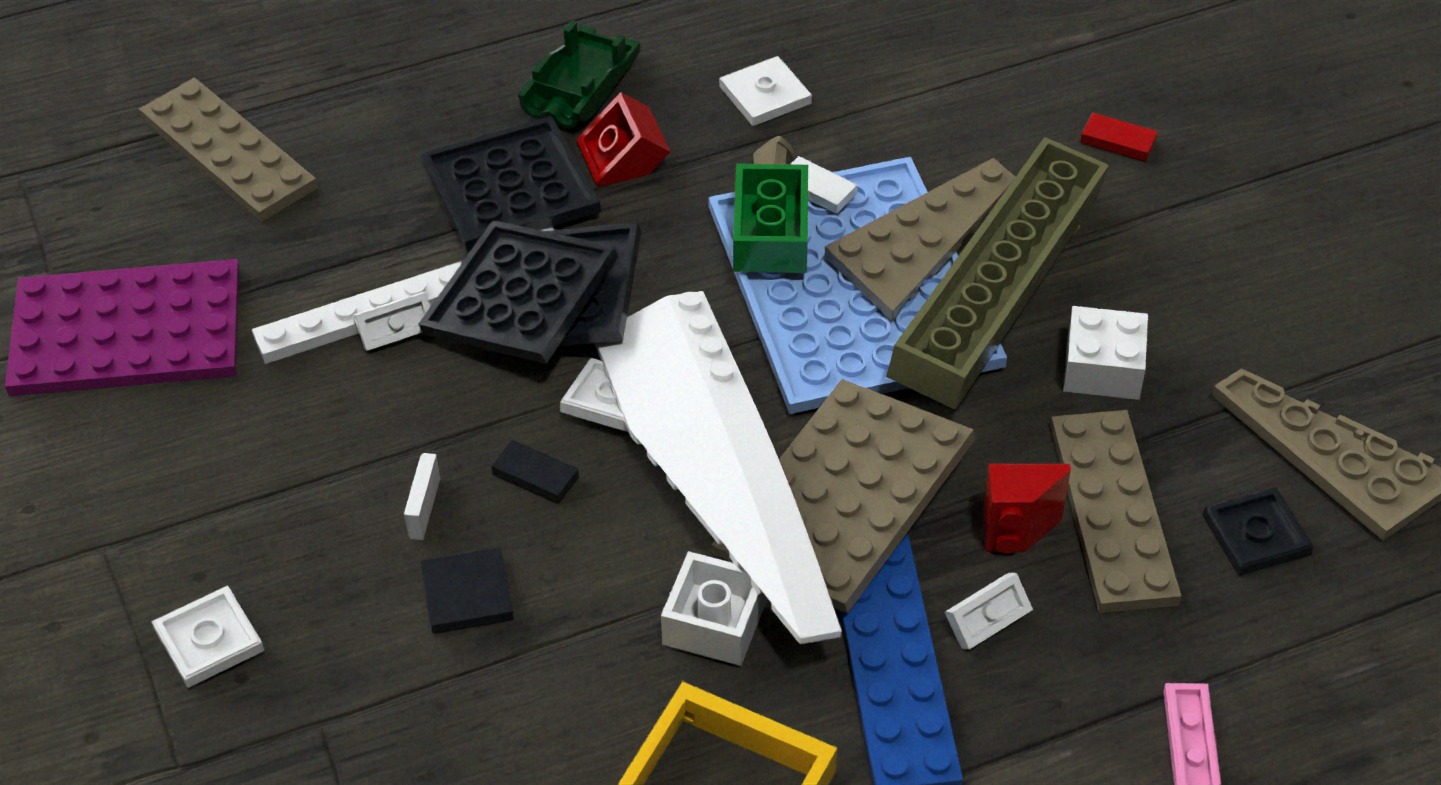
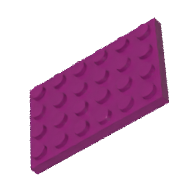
M238 259L18 278L5 383L8 396L237 376L240 266Z

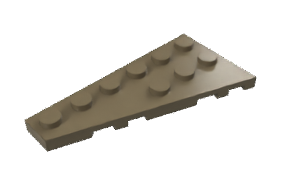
M1242 368L1214 386L1212 396L1381 540L1384 541L1441 501V467L1433 464L1435 458L1422 452L1418 456L1399 448L1396 440L1345 416L1332 417L1320 411L1319 404L1308 399L1303 403L1285 395L1283 387Z

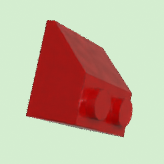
M621 92L576 139L596 185L601 187L648 176L671 152L650 108Z
M989 464L982 513L986 552H1026L1062 521L1071 472L1070 464Z

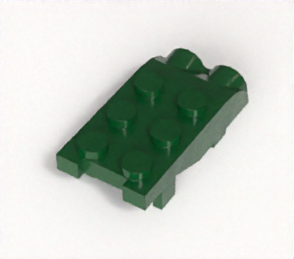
M571 20L563 30L564 45L549 53L544 61L537 63L532 70L531 78L518 93L521 108L526 114L536 119H542L546 115L552 116L558 125L568 129L574 128L579 121L585 122L589 120L639 55V41L622 35H618L616 39L596 33V28L580 24L577 28V22Z

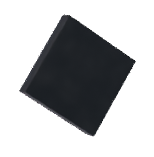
M1277 487L1204 508L1203 517L1238 576L1311 556L1314 546Z
M501 547L421 561L432 634L514 620Z

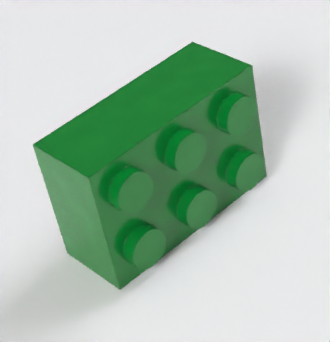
M736 164L733 272L807 273L808 165Z

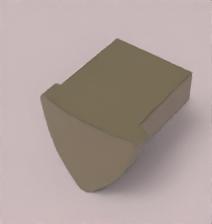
M776 136L769 140L753 154V164H791L796 159L792 146L781 136Z

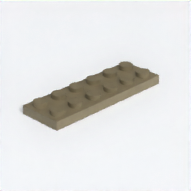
M196 78L183 83L139 108L141 119L260 222L318 189L316 178Z
M1119 410L1051 416L1050 428L1059 463L1070 464L1071 468L1067 493L1098 612L1106 613L1179 606L1181 600L1180 589L1128 411Z

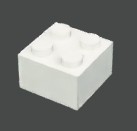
M1072 306L1067 336L1063 392L1140 400L1146 368L1148 314Z
M688 551L661 614L662 644L741 666L766 604L767 596L764 593L759 594L751 585V577L743 567L737 568L734 563Z

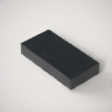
M511 440L491 465L492 475L557 504L560 503L579 478L578 468L514 440Z

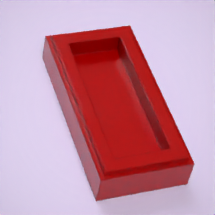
M1092 112L1081 134L1080 143L1146 162L1157 141L1158 131Z

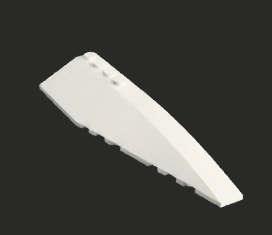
M685 292L666 296L628 316L623 341L594 344L631 438L637 445L642 444L645 447L647 457L654 466L659 465L667 474L666 481L674 490L679 489L686 497L685 504L715 541L726 546L729 550V558L737 568L743 567L749 574L751 585L759 594L764 593L772 603L771 609L799 644L841 637V628L794 496L759 412L704 292Z

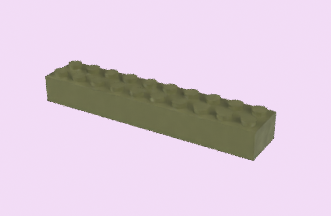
M1044 137L895 343L886 377L956 410L1099 197L1109 165Z

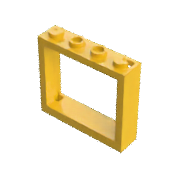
M682 682L618 785H644L683 721L807 775L802 785H828L836 772L837 748Z

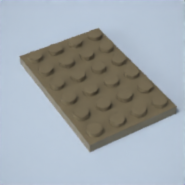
M841 379L779 458V461L805 525L834 608L848 614L973 444L975 434L974 429ZM714 541L712 547L715 555L733 562L729 558V550L723 543L718 544Z

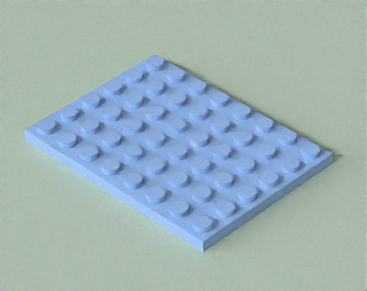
M911 157L832 172L857 184V194L837 214L808 200L807 273L734 272L789 414L819 408L841 379L880 394L908 389V387L886 377L894 345L958 257L957 252L932 279L925 280L918 288V294L911 301L907 300L900 307L899 314L893 321L824 257L826 245L927 193ZM735 192L709 197V209L732 268ZM1001 343L981 372L1006 367L1007 356Z

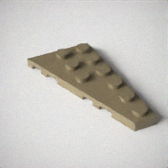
M992 158L826 245L824 257L893 321L899 314L900 307L907 300L911 301L918 294V288L925 280L932 279L962 246L963 239L969 233L973 234L979 228L980 221L988 212H991L1015 176L995 158Z

